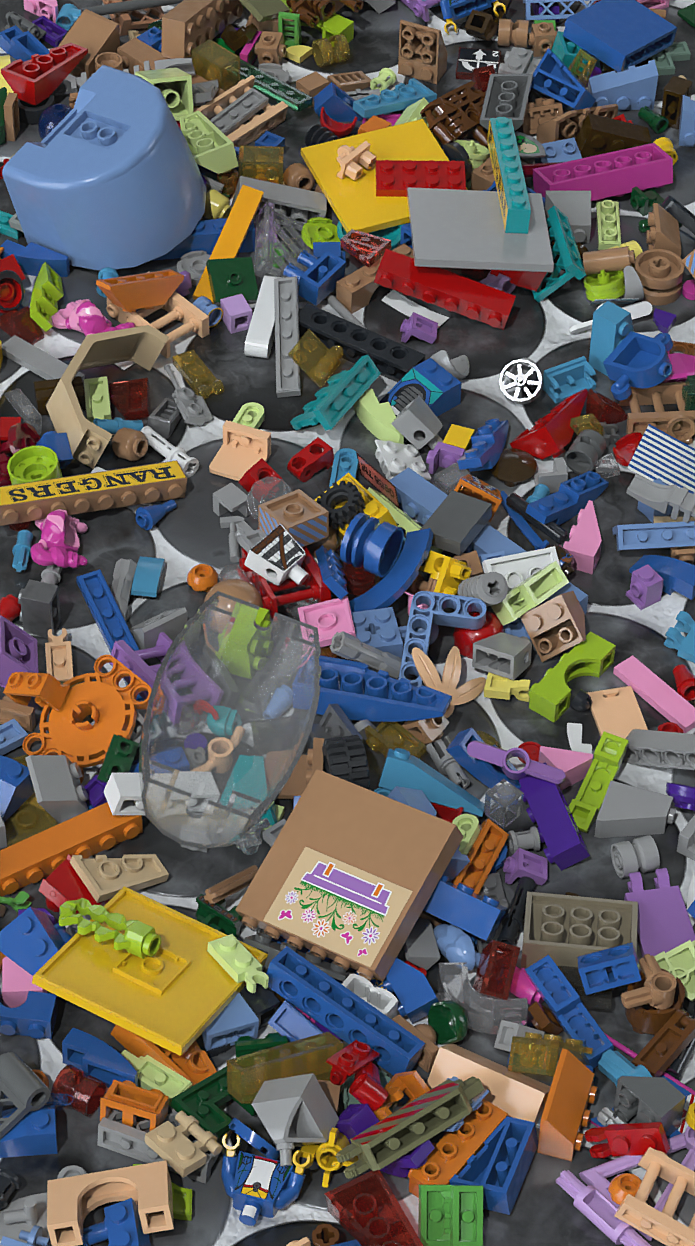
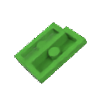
M419 1184L418 1246H483V1186Z

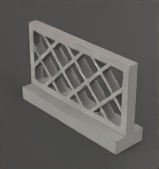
M168 1105L170 1114H167L163 1123L174 1121L176 1126H179L180 1124L175 1120L178 1112ZM113 1108L109 1117H103L98 1124V1146L146 1163L164 1161L145 1143V1134L147 1132L142 1131V1129L150 1128V1119L140 1122L135 1121L134 1125L130 1127L115 1121L122 1118V1111ZM230 1130L229 1132H227V1134H228L227 1141H228V1139L230 1138V1136H231V1134H232V1132H233L232 1130ZM224 1135L217 1138V1142L222 1146V1149L224 1148L222 1144ZM205 1153L207 1155L206 1164L185 1177L206 1184L211 1176V1168L220 1153L218 1155ZM168 1164V1169H169V1171L178 1174V1173Z

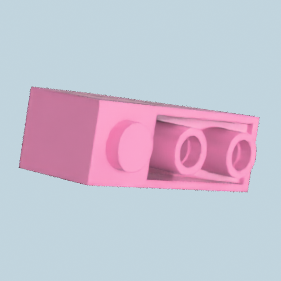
M589 500L585 509L580 510L577 518L578 524L572 526L569 536L570 541H565L563 548L574 557L572 567L575 570L593 574L600 559L602 539L593 501Z

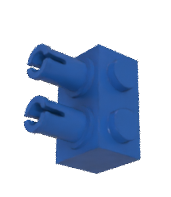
M303 250V253L299 254L297 262L308 269L304 272L293 263H289V266L287 265L283 272V275L286 277L297 276L299 284L298 295L317 306L336 288V282L344 278L346 261L330 251L325 252L318 259L307 250Z
M132 1198L105 1207L103 1222L83 1228V1244L85 1246H91L106 1239L109 1240L108 1246H151L149 1233L143 1234L138 1205Z

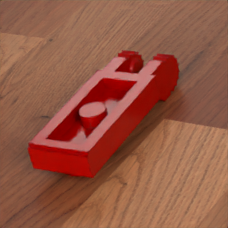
M661 1122L609 1124L607 1127L591 1128L586 1130L584 1134L588 1142H600L605 1139L608 1141V1143L591 1146L589 1151L593 1158H605L610 1155H644L649 1147L667 1154L670 1149Z

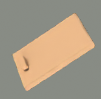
M631 686L588 692L592 699L590 709L600 736L605 731L625 739L633 729L648 730Z

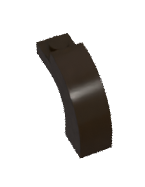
M498 0L499 3H503L506 7V13L500 7L496 9L499 17L494 15L493 3H491L492 7L484 9L483 12L472 9L465 25L466 33L469 36L482 40L493 41L498 36L499 19H507L506 14L512 0Z

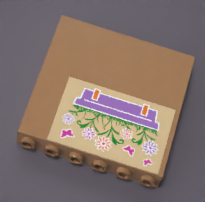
M316 769L235 910L243 918L241 922L253 930L259 927L264 929L265 934L270 935L276 940L282 937L287 940L288 944L298 947L297 949L299 950L305 947L310 950L312 955L321 957L322 960H325L326 957L334 960V964L344 967L343 969L348 970L349 967L357 970V973L367 980L371 981L375 978L383 982L464 836L453 823Z

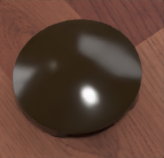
M508 448L503 449L498 462L489 471L496 478L504 481L506 486L515 487L519 482L526 481L537 473V463L528 452Z

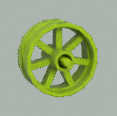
M600 270L599 274L587 275L584 278L586 298L594 301L595 299H616L624 295V273L621 270L613 272Z

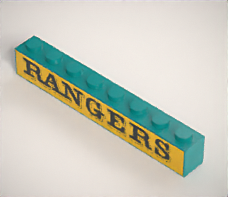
M506 117L490 118L487 143L505 233L528 234L531 207L512 119Z

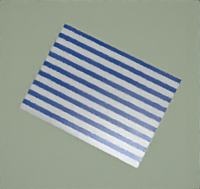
M649 424L627 469L651 481L660 478L666 485L675 484L681 489L685 487L689 489L688 492L694 494L695 449Z

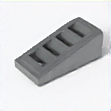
M164 398L148 417L147 426H150L165 439L170 437L182 417L175 401Z

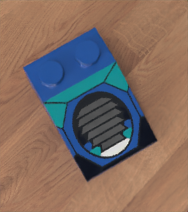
M429 358L413 367L379 403L389 402L397 417L404 407L420 395L437 417L460 404L462 382L432 358Z

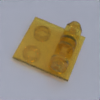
M308 329L288 355L321 388L341 364L339 359L343 356V348L341 346H333L328 349Z

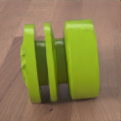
M45 446L23 448L14 453L8 461L7 469L12 485L62 478L56 453L51 448Z

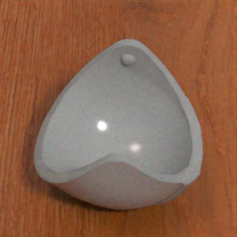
M441 350L430 357L459 381L469 374V360L466 355L450 360L447 351Z

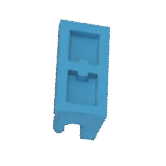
M582 356L544 370L542 388L555 403H559L585 388L587 391L596 389V383L590 377L596 375L593 367L586 361V358Z

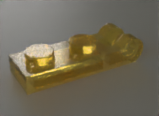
M194 350L172 357L173 365L198 396L207 399L213 393L217 395L224 392L221 380L216 379Z

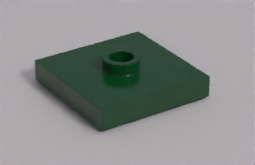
M252 257L207 260L206 266L214 304L221 305L220 299L239 294L244 296L247 303L257 302L259 293Z

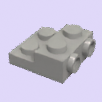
M513 47L511 51H506L504 63H500L498 74H533L541 59L533 58V51Z

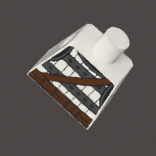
M281 524L249 550L244 563L246 567L275 585H281L287 578H291L296 584L301 585L309 575L301 568L306 556L305 551Z

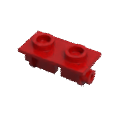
M353 1041L326 1060L328 1064L332 1065L330 1081L336 1085L344 1084L349 1076L379 1057L380 1053L371 1049L364 1042Z

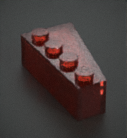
M380 1170L370 1171L324 1193L328 1212L355 1240H358L361 1246H423Z

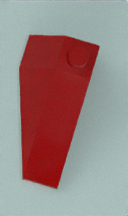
M68 43L50 49L49 54L46 55L34 54L31 55L30 60L24 62L21 59L15 60L2 68L1 74L13 92L18 93V99L30 105H37L54 92L86 56L88 49Z
M585 388L564 399L550 410L551 413L538 419L535 422L536 425L530 431L526 429L509 443L511 447L524 450L540 459L549 456L556 458L564 453V447L571 441L574 433L573 423L577 425L588 395L587 389Z

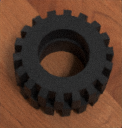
M358 735L325 739L322 746L323 771L370 790L367 755Z

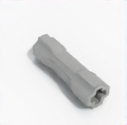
M121 558L115 564L111 593L126 621L137 564L131 559Z
M344 631L337 632L332 637L330 645L332 653L345 659L367 664L375 672L379 670L386 671L391 678L397 679L399 677L402 658L389 652L378 650Z

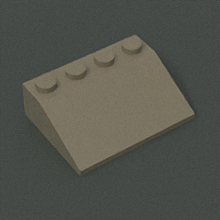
M527 891L521 968L526 969L549 955L563 974L580 975L578 956L633 942L637 954L638 902Z

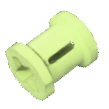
M382 68L379 76L370 81V88L372 90L380 89L381 94L382 90L387 89L396 82V74L389 68Z

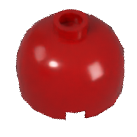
M486 610V621L481 628L471 630L455 627L453 633L454 646L459 649L461 655L473 659V643L498 633H504L503 625L494 613ZM472 611L469 613V615L477 617L480 615V613Z

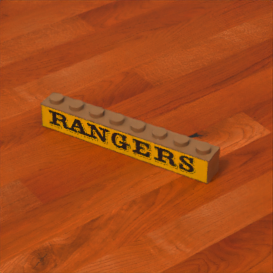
M175 460L1 486L0 526L46 519L50 512L58 509L66 510L68 515L183 498L186 492L187 477L178 461Z

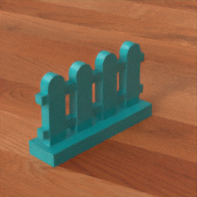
M362 356L350 370H343L331 376L327 380L329 386L317 391L315 394L317 399L303 407L304 414L298 415L290 421L293 428L299 430L301 427L314 426L320 422L325 431L332 429L381 374L370 356Z

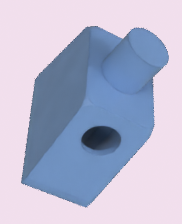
M240 993L203 1031L202 1037L206 1051L229 1043L230 1046L235 1045V1041H238V1038L241 1036H250L253 1039L258 1037L259 1019Z

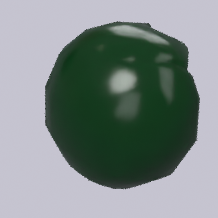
M456 1001L436 1002L430 1007L428 1025L432 1026L436 1031V1042L438 1044L458 1043L467 1034L468 1016L464 1007Z

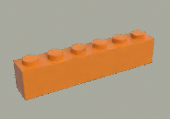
M108 802L0 850V896L12 894L22 887L36 883L42 878L49 876L67 858L68 854L82 855L83 859H88L92 855L108 850L127 839L136 837L138 834L143 833L142 815H112Z

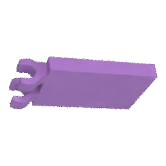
M667 868L655 869L657 878H654V884L656 889L651 890L643 889L640 872L629 873L630 882H627L630 893H625L624 901L638 902L637 942L642 957L645 954L656 956L663 951L666 953L689 940L691 942L695 940V933L686 911L679 885L670 887Z

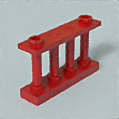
M306 546L302 547L306 556L301 568L309 575L301 585L296 584L291 578L286 579L281 585L267 583V579L244 565L248 553L244 548H241L242 558L239 559L241 572L246 573L252 585L260 591L263 608L269 610L273 621L278 620V606L312 598L317 600L318 603L331 600V590L323 583L320 568ZM304 585L306 588H310L280 596L274 595V592Z

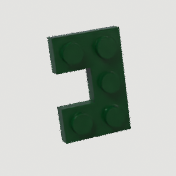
M235 1061L173 1097L171 1107L176 1112L184 1111L188 1116L192 1115L199 1121V1126L202 1129L210 1131L219 1138L231 1130L228 1125L232 1119L218 1107L233 1099L252 1117L257 1115L252 1102L262 1084Z

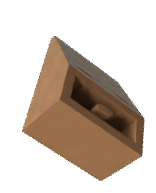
M400 20L398 74L437 84L447 71V50L441 30Z

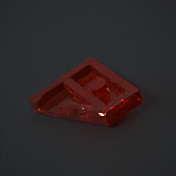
M148 378L108 383L110 401L125 420L149 417Z

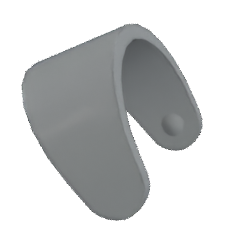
M626 266L623 270L625 294L620 296V299L639 298L637 301H641L644 299V290L640 278L632 266Z

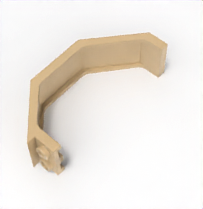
M150 325L90 334L85 337L46 405L55 431L57 433H67L73 458L94 469L113 435L84 417L71 383L77 372L83 369L124 361L135 362L150 371L169 336Z

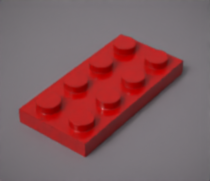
M376 160L375 163L376 197H407L408 187L466 190L465 161Z

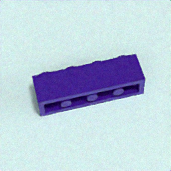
M528 774L524 778L519 779L521 787L518 788V792L524 803L528 802L530 806L526 811L533 823L537 822L541 843L545 842L547 846L543 850L548 861L551 864L555 862L562 871L589 857L590 854L559 784Z

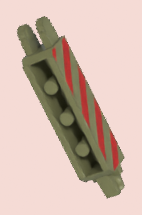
M471 1077L465 1081H462V1079L456 1081L448 1079L351 1138V1144L336 1154V1158L340 1163L348 1161L356 1155L359 1158L358 1161L345 1168V1177L352 1179L368 1169L372 1171L380 1170L469 1115L472 1111L470 1105L473 1102L471 1099L485 1090L480 1079L476 1077Z

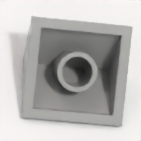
M186 608L166 610L129 628L139 650L155 647L161 632H164L174 643L188 637Z

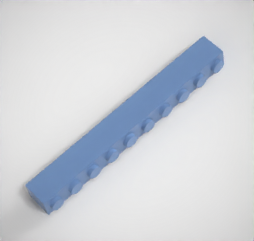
M409 467L389 480L396 487L399 507L423 525L448 496ZM486 524L463 553L476 550L480 559V555L505 550L506 556L527 551L489 524ZM569 582L539 605L560 594L574 591L584 614H586L588 595Z

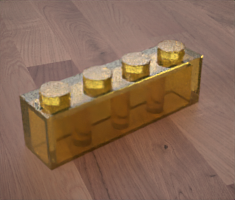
M328 1031L227 1060L228 1093L241 1104H249L253 1102L264 1081L314 1073L317 1080L329 1081L332 1065L328 1064L326 1060L343 1049V1042Z

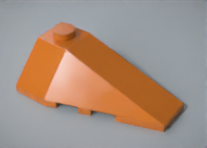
M115 1025L110 1033L131 1054L138 1058L149 1055L191 1081L192 1086L217 1072L207 1053L200 1049L196 1040L179 1056L118 1025Z

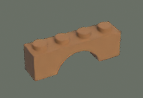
M402 244L392 250L414 258L413 249L406 244ZM383 256L336 282V298L352 314L367 306L372 294L378 288L379 284L374 283Z

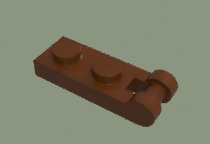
M678 1009L632 1060V1064L635 1066L643 1065L652 1077H660L695 1038V1018L689 1017L688 1012Z

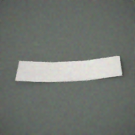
M392 290L382 299L383 302L409 317L415 312L437 322V329L449 319V317L411 301L395 290Z

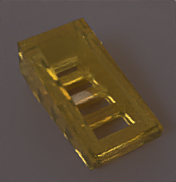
M580 49L569 69L575 76L576 74L579 76L578 79L586 87L597 59ZM583 58L588 61L587 65L582 63Z

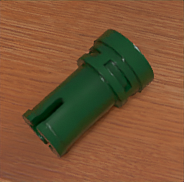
M648 106L642 107L638 112V117L648 123L650 128L656 133L661 134L667 129L669 125L668 119L660 114H656Z

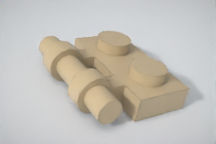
M180 1111L175 1116V1120L180 1124L179 1126L175 1127L169 1121H166L145 1134V1143L163 1160H167V1163L184 1178L206 1164L207 1155L205 1152L209 1150L213 1155H218L222 1151V1146L217 1142V1137L210 1131H205L199 1126V1121L192 1115L188 1116L184 1111ZM192 1135L197 1141L192 1143L187 1137Z

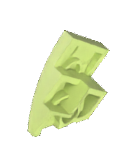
M689 940L666 953L663 951L654 957L661 969L669 971L675 978L678 977L685 988V997L690 1001H695V940L692 942Z

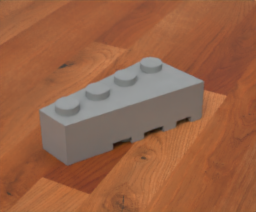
M243 176L239 178L231 207H233L242 185L263 191L264 196L253 218L254 227L256 218L259 217L261 223L268 222V217H271L272 227L291 225L294 228H302L304 223H307V220L311 218H324L327 211V199L324 193Z

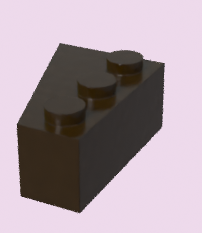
M588 113L575 139L582 158L652 143L648 127Z

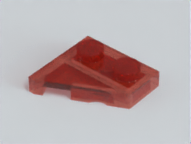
M351 229L341 238V248L365 266L371 267L384 255L386 249H391V240Z

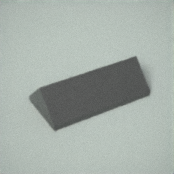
M490 74L480 124L488 130L490 118L506 117L512 119L515 132L524 123L533 74Z

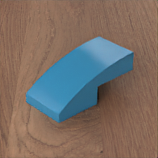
M140 556L134 574L131 595L157 596L165 559Z

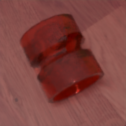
M343 562V572L345 573L343 577L347 581L346 587L350 594L362 595L375 586L374 574L365 571L363 566L358 568Z
M68 1064L56 1077L51 1093L67 1094L64 1098L65 1102L69 1105L72 1104L73 1110L86 1117H90L98 1110L101 1097H104L106 1094L107 1085L92 1075L86 1077V1073L83 1070Z

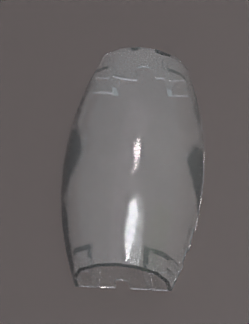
M219 591L214 593L199 607L193 618H189L180 634H177L162 661L147 704L139 752L140 788L146 817L163 835L182 845L201 849L228 847L265 815L281 794L303 753L312 731L321 687L319 686L321 676L319 657L321 650L317 627L276 612L269 627H260L255 622L260 606Z

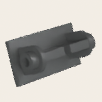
M14 11L8 12L5 16L8 22L4 27L5 30L16 25L23 33L29 31L37 40H40L46 34V31L21 15H17Z

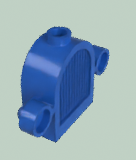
M630 331L606 358L603 364L610 380L616 381L611 386L614 399L619 401L625 400L632 393L630 387L640 389L654 387L671 374L672 364L667 352L672 349L673 342L668 333H659L652 338Z

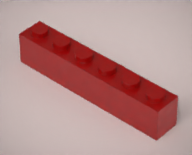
M386 249L374 283L383 287L396 290L405 295L423 300L426 303L434 304L448 311L456 312L504 330L516 298L515 295L438 267L415 266L414 258Z

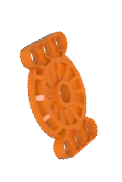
M102 655L95 661V673L75 676L64 682L63 684H70V687L60 710H54L46 704L41 713L40 733L29 734L25 737L22 744L23 750L28 756L65 755L72 763L76 762L82 773V777L79 778L81 784L84 780L83 767H91L103 763L113 734L130 739L136 724V709H148L156 700L155 692L151 687L111 655ZM113 663V668L110 672L101 673L104 664ZM123 677H131L129 685L119 687V681ZM148 691L149 694L146 700L142 702L136 700L138 693ZM50 709H52L51 712H50V715H49V721L46 722V721H47L48 713H49ZM91 715L95 723L91 725L88 721L83 723L82 721L85 717ZM42 741L41 748L38 751H30V746L33 742Z

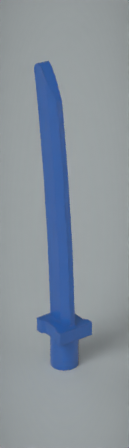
M501 491V505L520 531L535 547V550L544 549L549 545L547 540L542 541L520 514L506 504L508 496L505 491Z

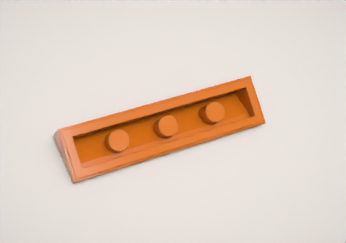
M489 818L480 824V833L467 854L470 862L451 883L457 886L459 883L465 884L473 888V893L478 895L509 834Z

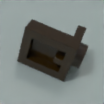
M253 23L247 27L242 26L238 30L229 24L222 32L221 38L235 52L250 42L258 29Z

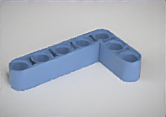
M430 591L417 592L411 602L398 680L405 678L409 674H414L418 678L410 680L411 685L416 687L422 686L423 681L415 667L413 657L409 654L412 652V649L417 647L428 656L433 624L471 630L481 628L486 621L485 603L481 599ZM420 604H426L429 606V608L419 609L417 606ZM453 608L455 611L452 613H446L443 611V609ZM472 611L479 612L480 615L477 617L470 616L469 613ZM417 627L424 628L425 631L422 633H417L414 631V629Z

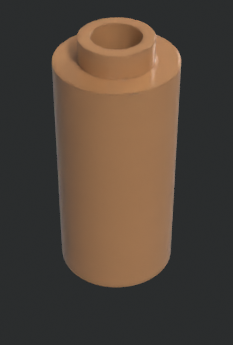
M629 246L583 252V265L586 275L599 274L600 270H605V272L624 270L626 266L636 264L634 250H630Z

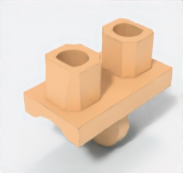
M365 141L356 149L353 146L349 147L347 145H342L338 148L337 161L340 163L341 171L337 173V176L340 179L349 176L356 181L363 172V168L360 165L367 169H371L375 165L377 157L369 152L371 144Z

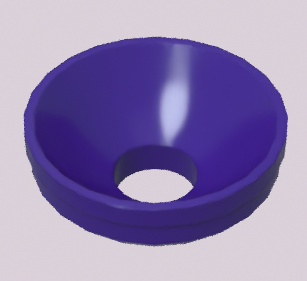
M667 782L665 792L668 796L673 797L674 806L695 811V787Z

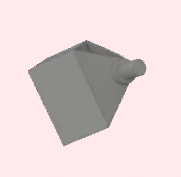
M314 1073L264 1081L252 1102L254 1110L275 1144L277 1151H280V1166L283 1167L292 1166V1150L295 1149L294 1147L327 1142L332 1127L335 1128L339 1120Z

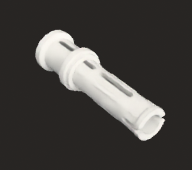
M145 426L141 429V432L147 438L148 444L163 455L167 462L177 460L187 478L196 473L199 468V461L196 458L188 456L182 447L173 446L150 426Z

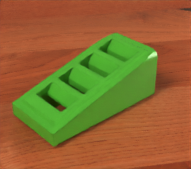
M279 11L278 32L283 33L286 48L302 44L300 14Z

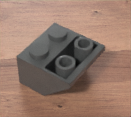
M621 1076L617 1082L613 1110L617 1116H620L627 1123L661 1122L668 1138L681 1125L686 1096L663 1077Z

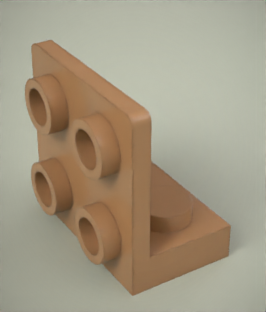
M547 97L537 98L535 103L528 102L524 123L520 126L521 133L527 135L536 134L537 126L563 114L562 103L555 102L554 99H548Z
M313 738V748H308V755H271L270 776L274 798L294 799V796H301L316 769L323 771L322 746L324 738Z

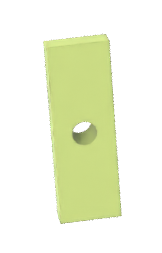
M612 200L596 201L598 250H605L614 246L620 247L619 202Z

